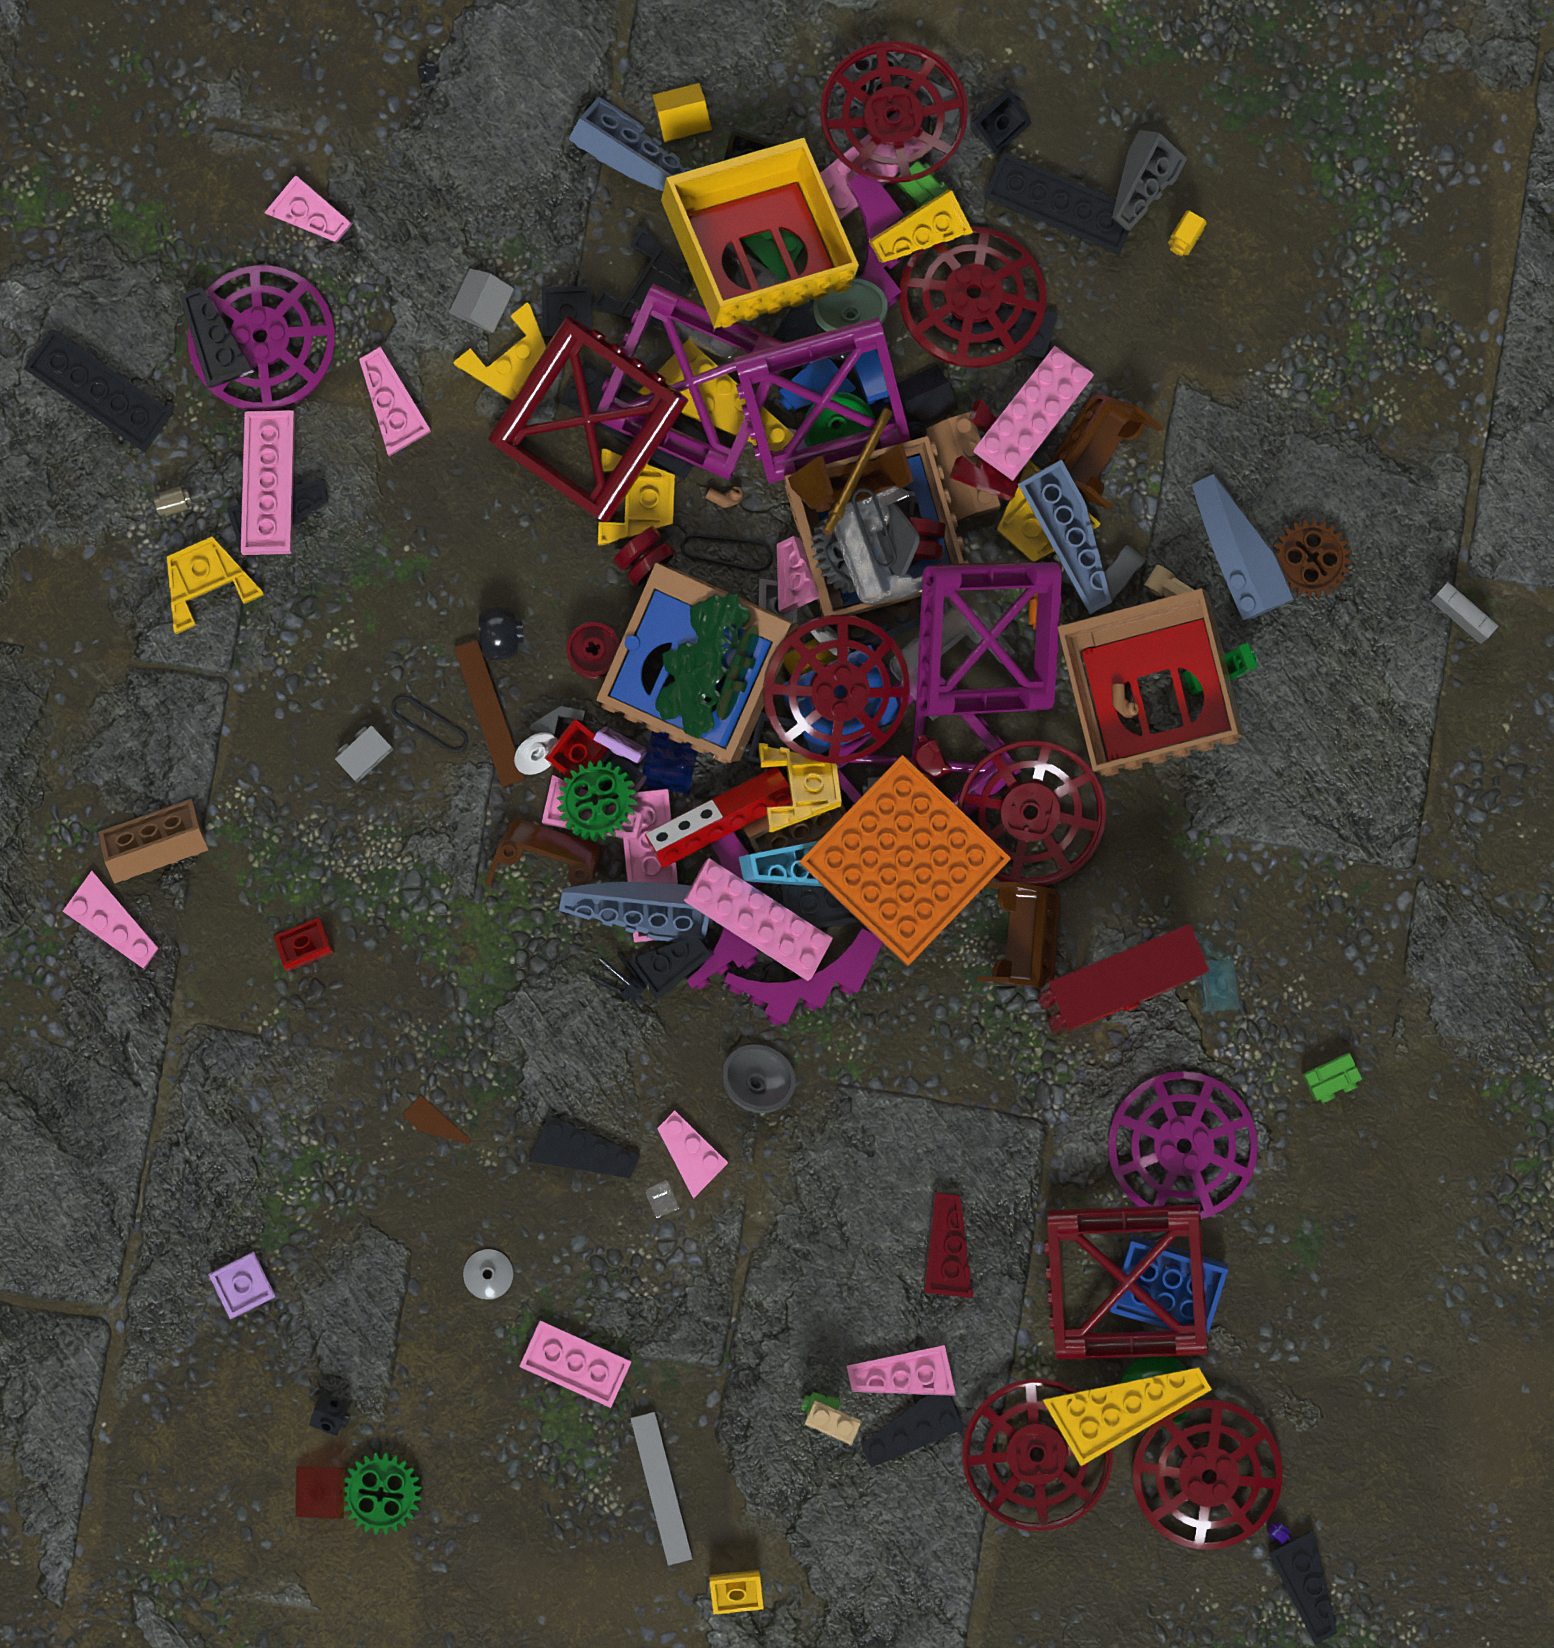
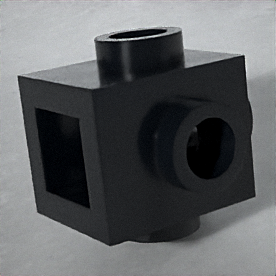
M322 1392L313 1410L309 1426L337 1436L341 1427H347L351 1414L347 1413L350 1403Z

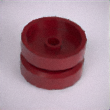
M907 518L919 534V544L913 559L941 560L943 558L944 546L930 540H939L945 537L946 524L924 518Z
M654 526L647 528L632 539L613 559V562L621 571L630 569L627 578L635 588L648 581L655 563L668 564L676 554V551L668 542L658 545L662 535Z
M598 622L584 623L574 629L568 638L566 651L569 663L574 671L583 678L591 680L606 678L620 642L613 629L607 625ZM592 648H597L598 654L593 656L592 652L590 653V650Z

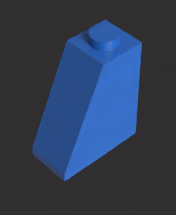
M876 349L862 353L853 368L864 401L871 410L890 404Z
M827 357L811 362L806 369H803L791 381L822 395L839 369ZM845 377L836 392L855 394L856 388ZM784 388L779 390V396L781 397L779 401L788 411L792 409L795 413L808 410L814 404V402Z

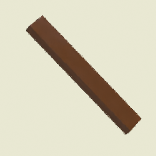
M474 640L454 647L502 788L526 780L524 774L515 766L514 757L516 750L478 641Z

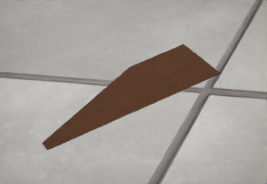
M421 1095L403 1114L419 1131L469 1144L471 1141Z

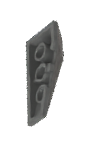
M1139 130L1128 151L1112 216L1126 230H1130L1142 218L1151 202L1158 200L1162 196L1161 192L1167 185H1172L1177 180L1187 161V158L1160 133Z

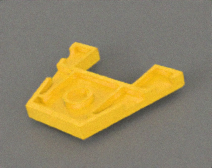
M528 302L510 316L526 336L491 365L485 367L470 348L453 362L457 368L467 372L473 378L483 382L510 401L513 400L546 348Z
M602 449L601 462L603 472L612 473L622 456L610 450ZM646 465L626 495L625 522H599L598 545L602 546L637 536L651 526H654L657 530L672 526L675 475Z
M1030 460L1024 467L1020 482L1040 471ZM1018 486L1015 497L1010 499L997 532L1031 562H1037L1055 551ZM1088 512L1092 529L1094 530L1101 523Z
M213 537L167 556L173 630L175 634L196 626L187 601L232 581L243 604L264 596L263 591Z
M759 743L761 768L787 766L792 806L767 808L769 832H774L841 806L842 801L836 763L817 762L805 758L796 752H791L789 748L780 747V749L768 747V744Z

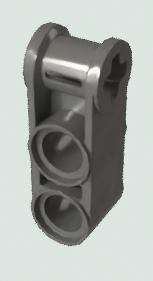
M1129 545L1123 548L1114 560V563L1104 573L1112 602L1121 594L1132 577L1136 575L1147 560ZM1111 603L1097 610L1096 612L1105 611L1111 605Z

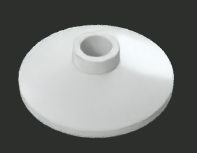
M538 733L526 739L519 746L514 757L517 769L527 775L537 774L546 770L551 765L544 757L558 739L550 733Z

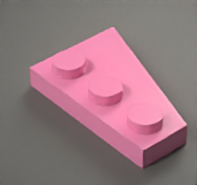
M296 175L265 211L268 215L334 242H338L352 225L347 218Z
M792 536L778 543V611L787 614L819 598V594L801 539Z
M674 1111L657 1129L694 1199L728 1162Z

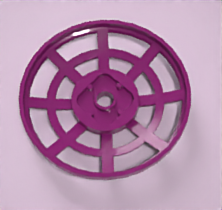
M254 265L240 268L224 275L207 289L220 314L225 313L234 321L231 332L250 364L258 366L259 379L243 376L234 381L246 386L260 387L262 402L240 400L227 394L223 390L229 382L213 388L207 387L191 331L188 328L190 359L204 385L215 396L227 404L240 409L273 411L299 402L320 384L333 359L335 327L327 303L312 284L298 274L284 268ZM260 272L281 274L299 284L290 293H287L276 287L261 285ZM250 273V287L234 292L225 300L213 293L228 280ZM307 290L319 304L325 318V326H311L306 311L297 301ZM261 293L274 294L284 300L274 310L262 306ZM251 294V308L239 313L231 306L240 297ZM291 306L300 315L303 322L302 327H289L283 318V315ZM264 330L267 332V338L264 342H256L254 340L256 331ZM312 336H327L324 358L319 369L314 374L303 365L311 349ZM290 337H304L303 348L298 359L287 351ZM282 359L290 366L282 374L269 378L268 365ZM296 373H299L308 381L303 388L294 394L272 401L270 386L285 382Z
M1170 1072L1143 1082L1131 1091L1120 1104L1109 1130L1108 1154L1113 1175L1127 1197L1139 1207H1149L1152 1205L1140 1198L1124 1178V1175L1138 1170L1140 1176L1149 1186L1159 1192L1153 1206H1164L1168 1196L1181 1199L1199 1196L1204 1210L1200 1211L1201 1219L1224 1210L1240 1196L1253 1175L1257 1161V1132L1246 1105L1225 1084L1200 1073ZM1174 1079H1191L1204 1082L1199 1096L1193 1094H1173L1169 1096L1163 1082ZM1154 1086L1159 1100L1150 1105L1138 1121L1125 1116L1124 1113L1135 1098L1146 1089ZM1213 1087L1221 1090L1231 1098L1240 1109L1243 1117L1230 1122L1224 1112L1213 1102L1209 1101ZM1188 1101L1194 1102L1196 1105L1191 1117L1177 1116L1172 1103ZM1163 1107L1168 1121L1162 1124L1159 1129L1145 1124L1156 1110ZM1205 1108L1210 1109L1216 1114L1223 1125L1209 1130L1200 1121ZM1119 1125L1134 1130L1131 1142L1134 1161L1119 1166L1116 1151ZM1246 1126L1249 1130L1251 1144L1247 1168L1234 1162L1236 1155L1234 1131ZM1141 1133L1154 1138V1153L1142 1158L1139 1151ZM1226 1134L1229 1144L1227 1159L1214 1154V1139ZM1180 1139H1187L1190 1142L1191 1148L1189 1152L1181 1153L1178 1151L1177 1143ZM1158 1162L1167 1171L1162 1185L1150 1176L1145 1169L1146 1166ZM1209 1162L1223 1168L1219 1175L1205 1186L1200 1171ZM1229 1172L1243 1177L1233 1193L1213 1207L1208 1192L1219 1186L1228 1176ZM1191 1175L1196 1190L1178 1191L1173 1190L1172 1186L1177 1176Z

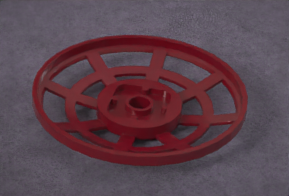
M900 41L870 44L844 58L828 78L822 93L820 106L821 126L825 139L839 160L852 171L866 178L887 183H903L918 180L934 173L945 165L955 154L962 142L968 117L967 98L963 85L948 63L934 52L922 46ZM886 52L908 53L926 61L918 73L902 67H889ZM870 55H877L879 69L866 73L855 83L843 75L857 61ZM934 66L949 80L956 93V99L942 102L937 89L926 79ZM890 75L904 76L913 81L908 89L892 86ZM880 77L882 89H879L871 96L861 89L869 81ZM837 82L848 91L843 103L842 119L828 120V101L832 89ZM921 86L931 95L935 103L934 105L921 106L920 101L915 96ZM854 97L865 104L864 117L849 118L850 106ZM959 108V128L953 144L949 145L939 140L944 128L945 112ZM890 111H896L900 114V118L897 121H891L887 118L886 114ZM937 114V125L933 135L920 129L923 117ZM866 127L872 138L865 147L857 140L852 128ZM844 129L850 143L860 152L853 162L848 160L838 149L830 130ZM915 137L926 144L919 151L906 156L904 143L909 142ZM880 143L894 145L896 158L880 156L873 152ZM932 148L945 154L941 160L930 168L911 175L908 163L923 157ZM868 159L882 164L898 165L901 177L880 176L861 169V167Z
M970 226L973 233H980L978 245H961L950 250L942 242L932 245L933 249L940 256L930 265L924 279L909 277L916 261L926 249L917 250L911 256L900 282L899 304L904 324L921 348L945 363L959 367L981 368L1003 363L1027 347L1041 326L1046 309L1047 296L1041 270L1032 255L1021 244L999 231ZM989 235L1011 244L1024 257L1012 262L1003 253L987 247ZM963 252H976L974 264L961 266L954 257V255ZM986 254L999 259L1006 266L994 272L992 269L984 266ZM945 261L953 271L947 278V281L932 280L937 268ZM1029 265L1034 270L1038 282L1039 302L1025 298L1024 282L1019 270ZM1013 275L1017 284L1018 296L1004 293L1001 280ZM907 288L922 289L923 305L928 317L917 325L912 319L908 307ZM976 288L980 291V296L978 298H971L967 295V290ZM930 290L944 291L945 305L934 311L930 300ZM1001 303L1016 306L1010 318L1002 324L996 315ZM1022 309L1037 312L1028 332L1015 344L1007 331L1017 322ZM952 313L963 321L961 332L949 327L941 319ZM988 320L994 329L983 334H971L973 323ZM935 325L944 334L959 340L957 355L937 347L922 333ZM999 337L1006 348L1001 353L991 356L966 357L969 342H986Z
M842 614L826 615L812 619L789 633L771 656L763 683V702L766 715L778 737L789 748L803 757L817 762L832 764L861 759L885 744L901 723L908 706L910 694V677L907 664L894 640L873 623L856 616ZM837 624L838 639L822 642L810 650L799 640L806 633L816 628ZM848 624L868 629L884 641L873 651L862 643L848 640ZM792 646L802 658L793 669L789 685L774 684L779 663ZM837 648V661L823 665L815 657L825 650ZM848 648L859 650L869 658L858 668L848 662ZM890 648L896 655L903 676V686L890 687L889 675L881 660ZM809 664L816 672L810 682V686L797 685L801 672ZM875 665L881 674L883 687H869L866 674ZM838 685H844L845 694L840 698H836L833 694L834 688ZM773 694L788 695L790 710L797 721V724L786 732L781 727L776 716ZM796 696H809L814 710L804 718L798 708ZM903 697L897 718L891 728L884 734L877 724L886 711L889 698ZM882 698L878 711L871 719L863 710L867 705L868 699ZM823 716L833 721L832 735L819 732L811 725ZM856 717L864 726L853 733L842 735L844 721ZM803 731H806L816 739L831 742L829 755L822 756L810 752L795 743L793 739ZM868 732L877 741L871 747L848 756H839L841 743L856 740Z
M1034 739L1005 744L982 758L970 771L963 783L957 805L963 813L965 804L979 806L978 817L981 830L1013 860L1011 875L999 871L994 878L1001 882H1019L1035 886H1046L1059 882L1079 870L1093 855L1100 843L1106 819V806L1102 787L1088 764L1075 752L1062 745ZM1019 747H1041L1037 761H1019L1007 766L1000 754ZM1051 749L1072 759L1081 767L1084 773L1070 779L1061 769L1047 763ZM992 760L998 772L988 781L982 795L967 794L977 773ZM1022 768H1035L1032 781L1019 784L1011 773ZM1045 770L1057 775L1064 784L1054 790L1042 784ZM1003 778L1010 789L1002 800L990 798L989 794L993 787ZM1089 781L1093 786L1097 800L1096 821L1082 817V802L1077 790L1078 787ZM1069 792L1074 802V815L1060 812L1058 799ZM1028 805H1033L1037 808L1036 815L1031 818L1023 815L1024 808ZM986 807L1000 810L1002 822L989 830L986 821ZM1058 822L1071 825L1066 836L1060 843L1056 844L1051 833L1056 828ZM1079 827L1094 831L1085 850L1076 860L1069 864L1062 851L1072 842ZM1008 831L1013 837L1018 839L1015 852L1003 847L997 842L996 838ZM1042 839L1048 848L1047 851L1042 853L1025 854L1028 841L1032 842ZM1054 857L1061 869L1053 874L1042 877H1021L1023 862H1040Z
M1027 1379L1000 1388L979 1405L965 1431L962 1445V1464L971 1492L989 1514L1014 1528L1028 1531H1048L1075 1522L1098 1502L1110 1479L1113 1465V1448L1103 1453L1105 1454V1462L1102 1476L1097 1488L1091 1494L1080 1485L1086 1475L1089 1462L1080 1466L1077 1476L1073 1479L1063 1469L1066 1465L1067 1457L1074 1456L1070 1447L1065 1445L1057 1424L1055 1423L1051 1428L1039 1424L1038 1409H1048L1044 1402L1037 1401L1036 1386L1057 1389L1067 1394L1077 1393L1078 1391L1063 1383L1052 1380ZM1026 1387V1403L1010 1408L1001 1416H998L989 1408L995 1400L1004 1394ZM1027 1410L1029 1425L1016 1431L1006 1422L1013 1415ZM983 1415L993 1424L986 1438L984 1454L969 1455L972 1433L977 1421ZM998 1430H1001L1010 1438L1007 1451L992 1453L994 1438ZM1034 1447H1040L1044 1451L1043 1459L1038 1462L1032 1461L1030 1458V1451ZM1008 1462L1013 1475L1005 1485L997 1477L993 1463ZM985 1464L990 1480L999 1490V1493L991 1503L984 1498L978 1489L971 1472L972 1465ZM1058 1478L1067 1486L1058 1495L1046 1499L1044 1484ZM1021 1481L1032 1484L1035 1487L1036 1500L1020 1497L1014 1494L1013 1490ZM1073 1493H1076L1085 1501L1079 1509L1070 1515L1048 1522L1047 1506L1062 1502ZM1007 1498L1023 1506L1037 1507L1038 1523L1016 1520L1004 1515L998 1509Z
M1219 1399L1193 1400L1149 1426L1140 1439L1132 1464L1134 1494L1147 1520L1159 1533L1169 1540L1194 1549L1214 1550L1226 1548L1242 1542L1253 1535L1265 1524L1279 1500L1282 1488L1283 1467L1281 1455L1276 1441L1267 1427L1245 1408ZM1212 1408L1211 1423L1193 1425L1180 1431L1172 1420L1177 1415L1193 1409ZM1222 1409L1244 1417L1258 1431L1249 1439H1246L1236 1430L1221 1425ZM1164 1425L1173 1438L1164 1447L1158 1464L1143 1462L1144 1453L1149 1442ZM1210 1431L1208 1445L1199 1446L1194 1449L1186 1439L1193 1434ZM1220 1433L1234 1438L1241 1445L1229 1454L1226 1450L1219 1447ZM1264 1438L1269 1444L1274 1457L1276 1478L1261 1477L1260 1461L1254 1447ZM1179 1445L1186 1454L1180 1466H1166L1170 1453ZM1247 1453L1253 1464L1254 1477L1239 1475L1236 1462ZM1208 1469L1214 1470L1216 1473L1215 1479L1210 1483L1202 1480L1203 1472ZM1141 1472L1156 1474L1157 1489L1164 1503L1152 1512L1147 1506L1142 1492ZM1164 1476L1178 1478L1182 1489L1180 1493L1171 1499L1168 1497L1165 1489ZM1238 1486L1252 1487L1248 1499L1239 1508L1232 1499ZM1260 1488L1274 1489L1266 1511L1252 1525L1245 1516V1513L1254 1504ZM1188 1499L1200 1505L1198 1520L1185 1515L1177 1507ZM1224 1504L1232 1514L1221 1520L1208 1521L1210 1507ZM1171 1512L1180 1521L1196 1527L1194 1541L1186 1540L1173 1534L1158 1520ZM1236 1520L1245 1531L1226 1541L1204 1543L1207 1529L1224 1527Z

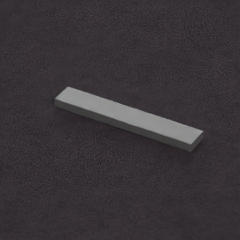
M652 1412L630 1418L668 1566L691 1560L693 1558L656 1414Z

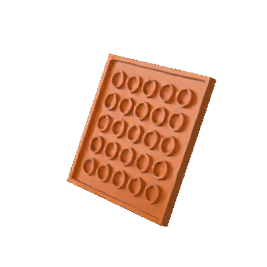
M902 755L799 863L908 967L1011 858Z

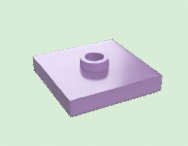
M607 726L599 730L593 739L610 748L613 753L624 756L636 763L641 761L648 751V748Z
M255 1252L208 1274L230 1319L276 1297Z

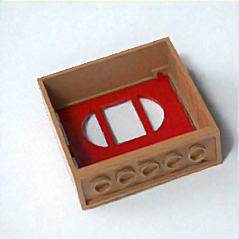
M1204 589L1193 590L1058 627L1093 772L1101 773V776L1105 775V777L1118 774L1121 768L1129 769V771L1142 768L1144 762L1149 761V763L1158 764L1166 762L1167 756L1186 757L1191 755V750L1209 751L1215 749L1214 744L1232 745L1239 743V738L1245 737L1209 592ZM1081 650H1084V651H1082V655H1083V659H1084V663H1085V667H1086V671H1087V675H1088V679H1089V683H1090V687H1091V691H1092V695H1093V699H1094V703H1095V707H1096V711H1097V715H1098V720H1099V724H1100V728H1101V732H1102V736H1103V740H1104V744H1105V748H1106V752H1107V756H1108L1109 762H1107V759H1106V755H1105V751H1104V747H1103V743H1102V739H1101V735H1100V731H1099V727H1098V723H1097V719H1096V715H1095V711H1094V706H1093V702H1092V698H1091V694H1090V690H1089V686H1088V682H1087V678H1086V674H1085V670H1084V666H1083V662H1082V658H1081V654H1080V651H1081ZM1179 668L1186 669L1195 675L1203 688V708L1193 723L1190 719L1178 671ZM1170 670L1183 726L1151 734L1138 678ZM1128 681L1130 682L1134 701L1139 708L1138 717L1142 736L1130 732L1121 722L1118 711L1113 707L1112 685H1125Z

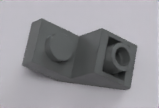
M559 706L531 724L530 731L535 734L550 733L556 736L559 718L563 719V723L570 725L573 719L584 723L586 713L582 710Z

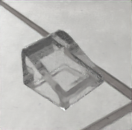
M668 1181L645 1190L656 1218L679 1209Z

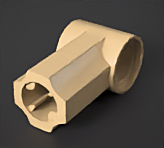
M1156 565L1144 584L1148 591L1165 598L1194 590L1176 579L1171 571L1160 565Z

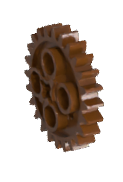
M1303 519L1302 527L1294 522L1292 524L1293 531L1287 527L1284 529L1287 537L1278 536L1277 539L1282 544L1273 545V548L1278 551L1275 554L1290 585L1291 591L1294 588L1297 590V597L1306 592L1307 599H1310L1312 593H1315L1316 598L1319 599L1321 591L1329 596L1331 594L1329 587L1338 590L1339 586L1336 581L1344 583L1346 579L1341 574L1350 573V570L1344 567L1352 563V560L1345 558V556L1352 552L1351 550L1344 549L1348 540L1340 541L1339 538L1343 533L1339 532L1335 535L1333 533L1335 526L1333 525L1327 529L1326 521L1317 526L1316 519L1312 520L1311 525H1308L1306 519ZM1307 537H1316L1319 541L1318 547H1310L1306 541ZM1297 542H1300L1302 544V547L1306 551V553L1296 545ZM1296 552L1299 554L1300 562H1290L1288 553ZM1308 555L1316 556L1315 563H1308L1306 561L1308 559ZM1323 556H1333L1335 564L1333 566L1325 565ZM1317 566L1325 571L1327 575L1323 576ZM1308 570L1313 571L1316 574V581L1308 582L1304 577V572Z

